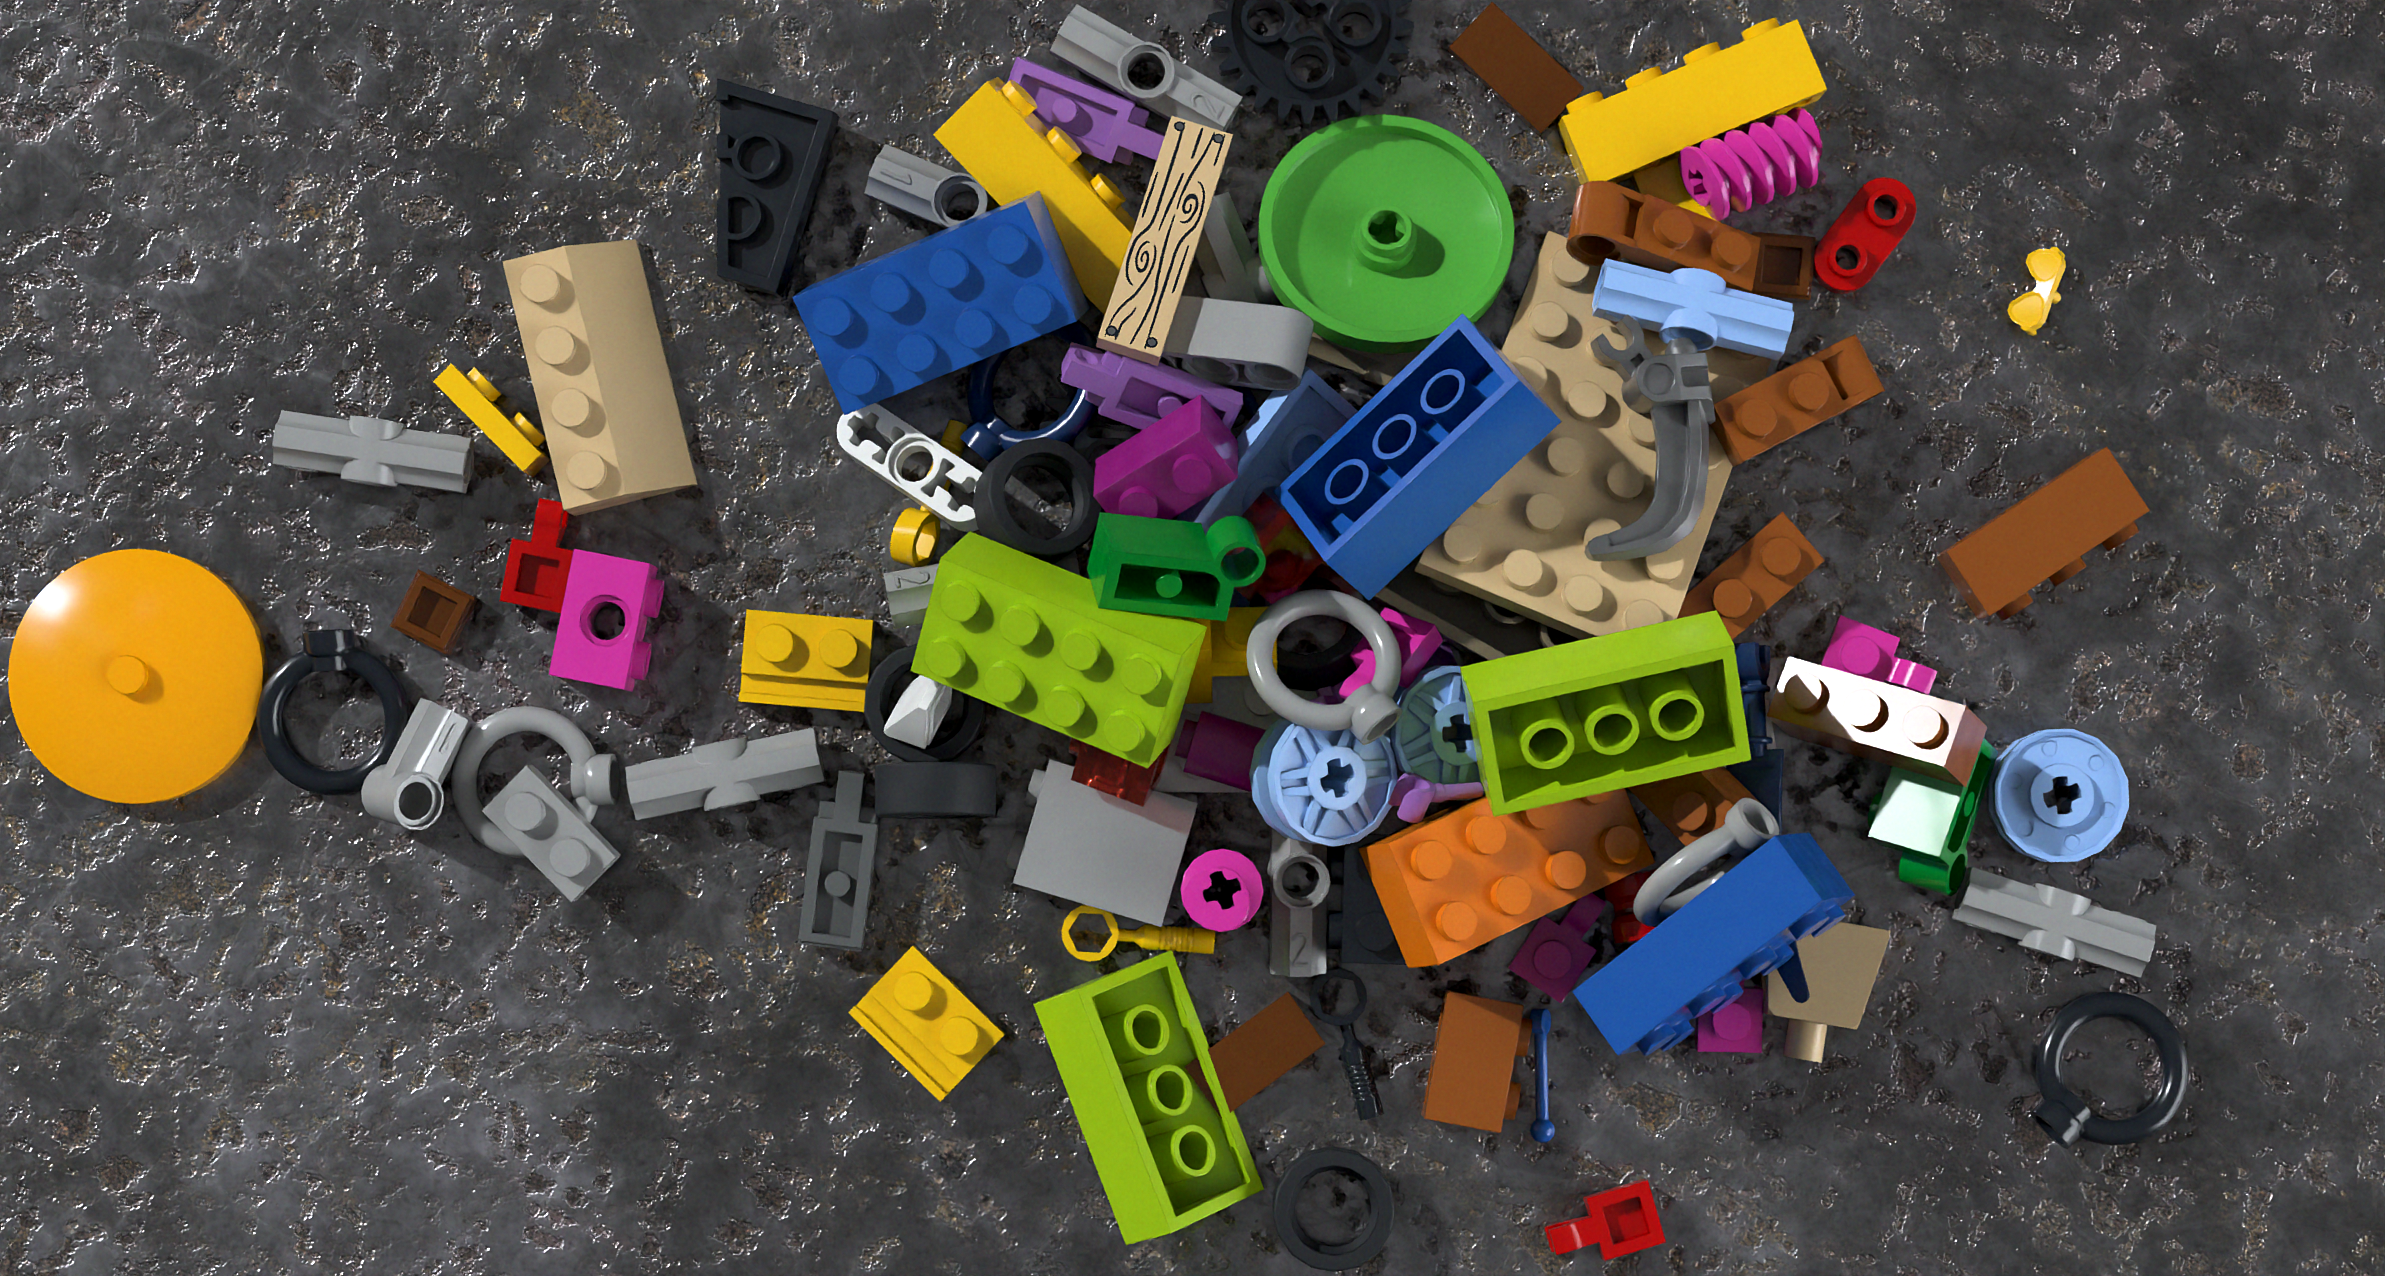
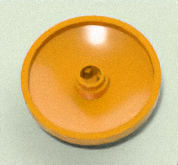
M147 549L118 550L88 558L61 573L49 583L35 598L18 627L12 644L8 669L9 696L16 724L28 747L42 765L68 786L84 794L106 801L129 804L159 803L186 796L208 785L230 768L250 743L257 729L256 713L258 701L264 684L268 679V661L260 629L253 614L237 592L220 576L192 560L171 553Z

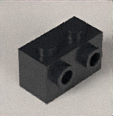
M1368 834L1358 842L1330 847V885H1341L1340 911L1329 910L1328 949H1339V961L1341 963L1407 965L1359 851V848L1388 834Z

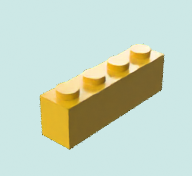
M1776 17L1762 21L1741 33L1744 39L1741 43L1721 50L1718 42L1707 44L1683 56L1686 65L1663 75L1660 66L1652 67L1625 80L1627 90L1604 99L1601 90L1568 103L1566 108L1569 114L1561 117L1557 130L1580 184L1582 185L1590 181L1621 183L1630 179L1635 173L1679 157L1680 151L1687 146L1697 147L1698 144L1706 139H1719L1720 136L1728 131H1741L1742 128L1750 123H1763L1764 120L1772 115H1784L1794 107L1801 108L1818 101L1826 92L1827 87L1798 19L1782 26L1779 25Z
M999 77L991 79L984 83L933 135L1000 206L1040 190L1083 293L1105 315L1136 221L1121 206L1126 199L1118 187L1105 175L1098 173L1093 177L1077 160L1082 154L1081 150L1063 130L1054 126L1049 131L1032 113L1037 108V104L1022 86L1012 79L1006 84Z

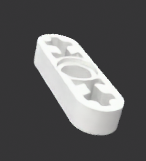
M876 403L847 415L842 414L837 424V439L841 447L856 463L954 528L967 532L979 530L974 509L968 505L960 507L950 493L943 489V486L947 479H949L955 487L963 492L971 493L974 490L975 493L976 482L982 472ZM862 426L869 429L876 427L884 439L892 444L888 453L886 454L881 447L870 440L862 442L856 435L858 430ZM916 452L930 453L933 456V467L927 477L916 482L903 479L901 473L902 465L908 456Z

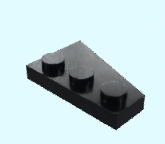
M717 78V101L720 103V134H717V158L720 160V198L717 200V276L728 282L783 297L840 117L831 110Z

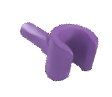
M1408 772L1404 773L1397 780L1388 803L1392 806H1400L1397 812V816L1400 819L1411 823H1420L1430 802L1442 803L1447 800L1481 798L1483 786L1480 782L1445 785L1441 783L1433 784L1423 776Z

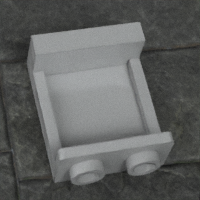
M1049 760L1046 772L1034 769L1024 806L1035 809L1028 833L1016 830L1005 866L1016 870L1013 883L1162 927L1198 803L1054 760Z

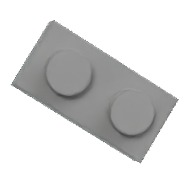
M533 764L526 765L482 810L570 902L578 900L621 856Z

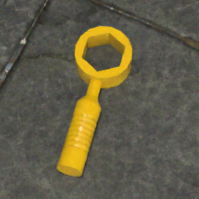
M949 420L939 445L961 458L966 443L960 436L968 426L955 420ZM932 461V463H931V466H930V468H929V471H928V473H927V476L929 475V473H930L931 470H932L933 461ZM947 479L943 486V489L947 492L951 484L949 479ZM921 506L920 510L912 507L905 509L898 517L891 535L890 553L892 559L912 567L926 566L931 561L940 538L941 529L938 516L932 514L923 506Z
M1081 905L1072 910L1064 920L1061 930L1062 940L1067 951L1075 958L1087 962L1098 961L1108 956L1115 948L1117 941L1135 942L1145 950H1176L1177 952L1214 954V930L1165 925L1159 927L1152 924H1144L1137 929L1118 928V923L1111 912L1088 905ZM1080 913L1103 915L1112 936L1101 952L1077 950L1069 930Z

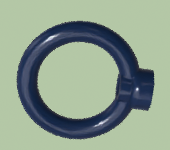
M1080 320L1041 335L1058 337L1069 345L1073 342L1102 352L1101 348L1096 347V337ZM1014 346L973 363L967 389L968 408L973 422L969 424L960 438L990 463L1002 452L1021 440L1046 437L1068 444L1088 425L1098 406L1085 399L1086 391L1078 388L1074 400L1067 411L1054 423L1035 431H1017L996 413L992 394L998 368L1005 357L1016 347Z

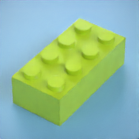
M969 531L940 558L911 671L1140 766L1149 768L1174 739L1207 627L1180 616L1098 608L1090 579Z
M1717 610L1460 667L1480 780L1494 817L1751 760L1735 647Z

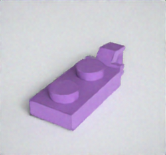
M1016 57L1008 81L1012 79L1017 82L1034 99L1037 108L1032 113L1049 131L1054 126L1059 127L1076 143L1082 152L1109 163L1118 161L1130 165L1135 152L1157 161L1166 133L1146 126L1150 111L1136 106L1137 103L1023 57Z
M1071 342L1061 363V382L1085 390V399L1098 406V414L1140 430L1146 429L1201 394L1229 430H1231L1243 406V393L1160 362L1156 366L1107 350L1104 354L1100 350Z

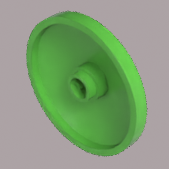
M1376 114L1347 118L1325 126L1304 138L1287 153L1270 177L1262 198L1258 221V248L1263 271L1269 285L1284 307L1293 308L1310 317L1314 323L1313 332L1344 347L1370 353L1398 354L1424 350L1462 313L1473 324L1476 323L1491 307L1502 289L1509 270L1514 246V219L1510 201L1501 180L1486 159L1470 144L1452 132L1427 121L1400 115Z

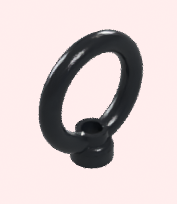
M354 629L302 632L303 649L289 656L275 668L264 684L260 694L256 713V726L261 747L274 769L290 783L303 790L327 796L359 792L362 790L364 780L369 773L378 766L387 764L410 719L409 704L405 691L397 676L382 660L366 650L355 647ZM347 670L365 679L377 692L384 710V730L375 750L361 763L343 770L320 769L303 761L289 746L282 727L284 703L292 688L305 676L318 671Z
M2113 991L2098 992L2074 1000L2056 1014L2042 1035L2036 1057V1076L2043 1100L2030 1112L2032 1118L2052 1140L2065 1149H2068L2079 1137L2097 1144L2117 1146L2133 1144L2154 1135L2173 1118L2184 1099L2189 1075L2188 1057L2178 1030L2161 1010L2148 1001L2131 994ZM2117 1017L2132 1021L2142 1027L2152 1037L2159 1049L2163 1066L2159 1091L2148 1107L2132 1117L2109 1120L2093 1116L2085 1104L2066 1089L2062 1075V1058L2065 1047L2072 1035L2080 1027L2095 1019Z

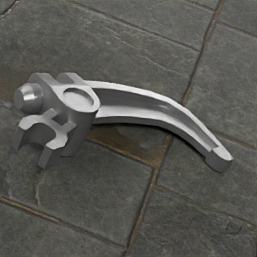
M1626 315L1615 325L1627 341L1626 350L1613 348L1603 333L1595 338L1590 345L1594 356L1604 365L1613 367L1622 378V398L1628 408L1639 414H1651L1656 448L1654 495L1648 510L1640 519L1608 534L1597 536L1587 543L1584 551L1586 558L1597 562L1628 560L1667 551L1693 531L1705 501L1709 462V424L1715 422L1706 353H1698L1696 345L1690 338H1677L1668 342L1665 355L1654 356L1644 343V333L1639 322L1629 315Z

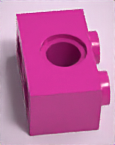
M574 549L549 675L633 692L635 679L645 680L651 659L652 644L643 642L648 617L657 618L662 605L665 583L663 580L656 579L658 568L650 563ZM612 604L618 605L625 614V627L617 637L603 640L595 630V617L603 607Z

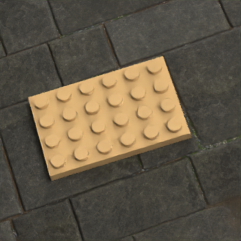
M1548 231L1536 257L1501 351L1562 422L1421 552L1414 571L1580 640L1677 619L1733 466L1711 424H1709V462L1705 501L1693 531L1667 551L1650 556L1601 562L1586 558L1584 553L1585 546L1590 540L1634 523L1648 510L1654 495L1656 471L1655 436L1651 414H1639L1628 408L1622 398V378L1613 367L1604 365L1594 356L1590 345L1595 338L1603 333L1613 348L1626 350L1627 347L1625 337L1615 326L1618 322L1592 316V301L1601 266H1591L1575 260L1566 250L1567 238ZM1642 328L1644 343L1654 356L1665 355L1668 344L1659 338V332ZM1714 346L1709 350L1697 351L1698 353H1706L1707 369L1713 404L1765 379L1772 360L1719 346Z

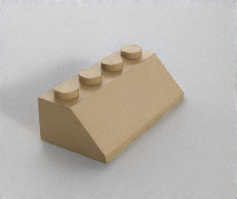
M637 240L568 245L502 261L563 509L577 516L698 485Z

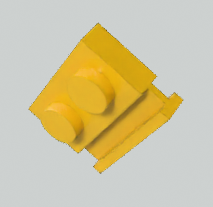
M746 609L741 664L742 676L738 701L864 713L865 689L871 676L875 621Z
M915 945L848 1012L940 1102L1006 1034Z

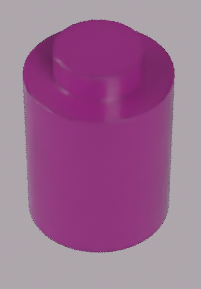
M1202 710L1198 722L1185 719L1174 756L1187 759L1183 770L1185 773L1252 793L1249 777L1254 749L1266 729Z

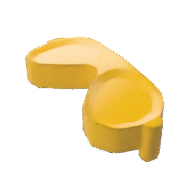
M2058 247L2037 249L2028 254L2026 264L2031 275L2036 280V287L2033 291L2011 301L2007 309L2011 320L2021 326V329L2031 336L2036 335V330L2046 322L2051 304H2057L2061 299L2060 294L2056 290L2066 269V261L2064 259L2065 254Z

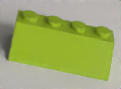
M1172 950L1033 1004L1126 1245L1171 1234L1264 1190L1235 1112L1232 1111L1230 1113L1208 1052L1210 1047ZM1196 1058L1199 1060L1221 1117L1184 1067Z

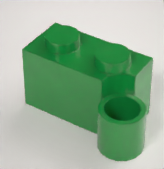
M1100 512L1087 571L1098 608L1226 621L1234 587H1244L1254 583L1265 569L1266 557L1253 524L1243 517L1226 516L1210 526L1205 535L1201 523ZM1246 547L1238 554L1225 555L1234 548Z
M1983 738L1966 787L1890 766L1891 772L1884 792H1878L1870 805L1868 826L1871 829L1868 836L1881 846L1902 852L1899 865V878L1901 882L1947 896H1953L1960 888L1968 862L1966 845L1999 753L1985 738Z

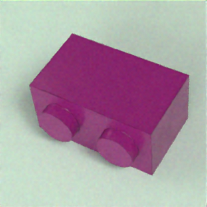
M1201 394L1097 458L1095 461L1093 497L1106 513L1170 520L1238 478V441Z

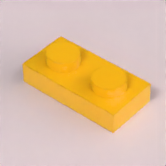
M450 364L433 381L524 473L534 477L551 460L539 448L546 440V437L522 413L518 412L510 419L494 403L502 393L477 368L474 367L466 375L461 369Z

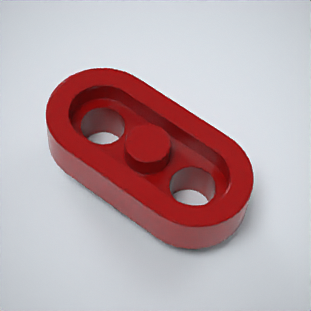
M1882 177L1867 182L1855 193L1815 246L1813 275L1821 286L1834 293L1847 294L1859 290L1871 280L1915 220L1916 202L1910 189L1896 179ZM1885 198L1894 204L1895 215L1892 219L1885 220L1877 216L1874 211V203L1877 199ZM1841 248L1852 250L1857 257L1856 267L1851 270L1841 268L1836 262L1837 250Z

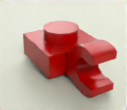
M539 498L531 541L512 538L499 601L561 613L574 550L560 547L569 518V513L563 509L562 502Z
M1646 1179L1584 1196L1583 1199L1588 1216L1565 1220L1544 1227L1550 1251L1555 1252L1556 1255L1597 1243L1600 1257L1606 1261L1666 1243L1650 1185Z

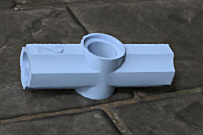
M1607 258L1601 266L1592 301V316L1619 322L1626 315H1629L1639 322L1641 328L1659 332V338L1666 344L1673 339L1690 338L1696 345L1697 351L1709 350L1714 346H1719L1777 361L1784 354L1792 329L1794 312L1792 310L1793 303L1727 288L1726 282L1722 277L1707 270L1682 268L1674 270L1669 274Z

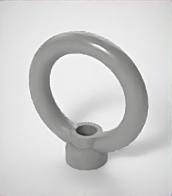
M1304 590L1277 600L1255 622L1247 643V668L1257 693L1277 714L1292 723L1314 730L1338 731L1350 729L1363 745L1369 744L1381 737L1398 721L1402 714V709L1392 698L1398 688L1401 677L1402 663L1399 645L1393 631L1384 618L1368 604L1351 595L1333 590ZM1325 615L1341 619L1354 626L1365 636L1374 652L1376 668L1372 682L1359 687L1341 704H1318L1294 694L1280 680L1272 659L1273 646L1278 634L1291 622L1306 616Z
M519 706L507 708L486 717L469 732L453 763L451 790L454 805L462 823L480 843L499 854L513 858L528 859L482 812L484 808L477 791V772L484 754L496 741L516 732H536L548 736L560 744L573 763L571 767V791L574 798L572 805L589 823L593 820L598 806L617 804L620 792V773L616 755H596L586 735L569 719L545 708Z
M1741 798L1727 812L1724 820L1725 824L1721 828L1700 837L1681 849L1645 881L1638 891L1633 904L1637 920L1646 926L1657 927L1775 835H1779V826L1770 811L1756 800ZM1727 853L1732 855L1718 869L1700 882L1681 893L1667 898L1677 886L1705 865Z

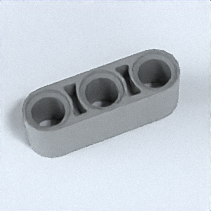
M1181 295L1160 363L1216 384L1277 391L1293 390L1301 384L1314 323L1310 317L1293 308Z

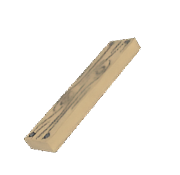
M1171 116L1097 338L1096 347L1152 365H1159L1233 134Z

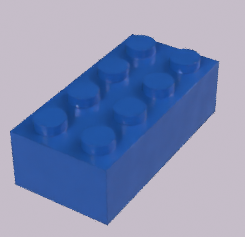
M1040 190L814 283L792 297L844 415L1076 322L1090 309Z
M1462 313L1273 492L1322 559L1367 600H1370L1562 421L1505 354Z
M1809 832L1775 835L1572 992L1617 1055L1640 1050L1643 1056H1647L1659 1048L1664 1052L1681 1042L1694 1031L1689 1022L1692 1018H1697L1709 1010L1712 1014H1715L1738 999L1744 993V990L1739 985L1742 980H1747L1759 972L1762 976H1765L1787 962L1795 954L1789 946L1793 941H1799L1809 934L1813 938L1818 937L1845 917V913L1840 906L1850 900L1855 894Z

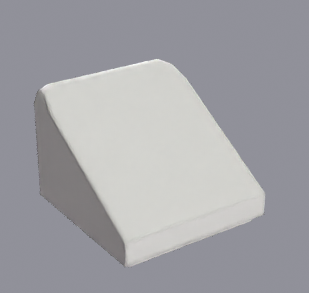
M920 675L904 689L884 727V734L925 749L927 745H930L951 705L952 688Z

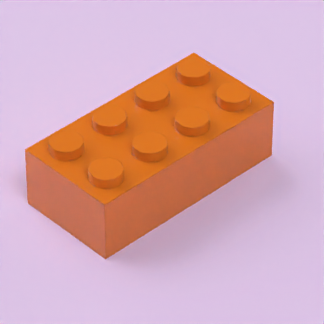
M1625 788L1496 817L1492 814L1485 794L1481 798L1461 801L1424 818L1420 823H1413L1359 848L1408 968L1440 965L1655 863Z

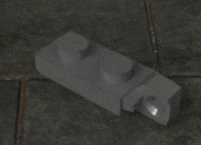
M839 770L835 802L821 800L818 816L813 818L798 944L863 951L879 824L876 823L875 807L864 806L867 773Z

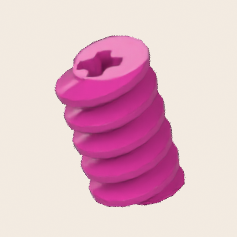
M1794 107L1786 112L1785 115L1775 114L1764 120L1763 123L1753 122L1742 128L1741 131L1731 130L1720 136L1719 139L1709 138L1698 144L1697 147H1685L1680 151L1678 157L1680 176L1691 198L1700 206H1703L1712 219L1721 221L1729 216L1730 206L1735 211L1743 213L1751 208L1752 198L1757 203L1764 205L1773 200L1774 190L1779 195L1786 197L1795 192L1796 182L1800 187L1806 189L1817 184L1818 163L1822 156V140L1813 116L1804 108Z
M1227 849L1207 851L1194 859L1184 872L1180 888L1183 906L1191 919L1206 929L1218 932L1236 930L1249 922L1260 908L1263 896L1261 875L1253 862L1241 853ZM1222 871L1223 876L1227 880L1237 878L1239 881L1240 889L1232 893L1233 904L1229 907L1221 908L1217 899L1206 901L1203 896V890L1208 889L1212 885L1210 875L1214 872Z

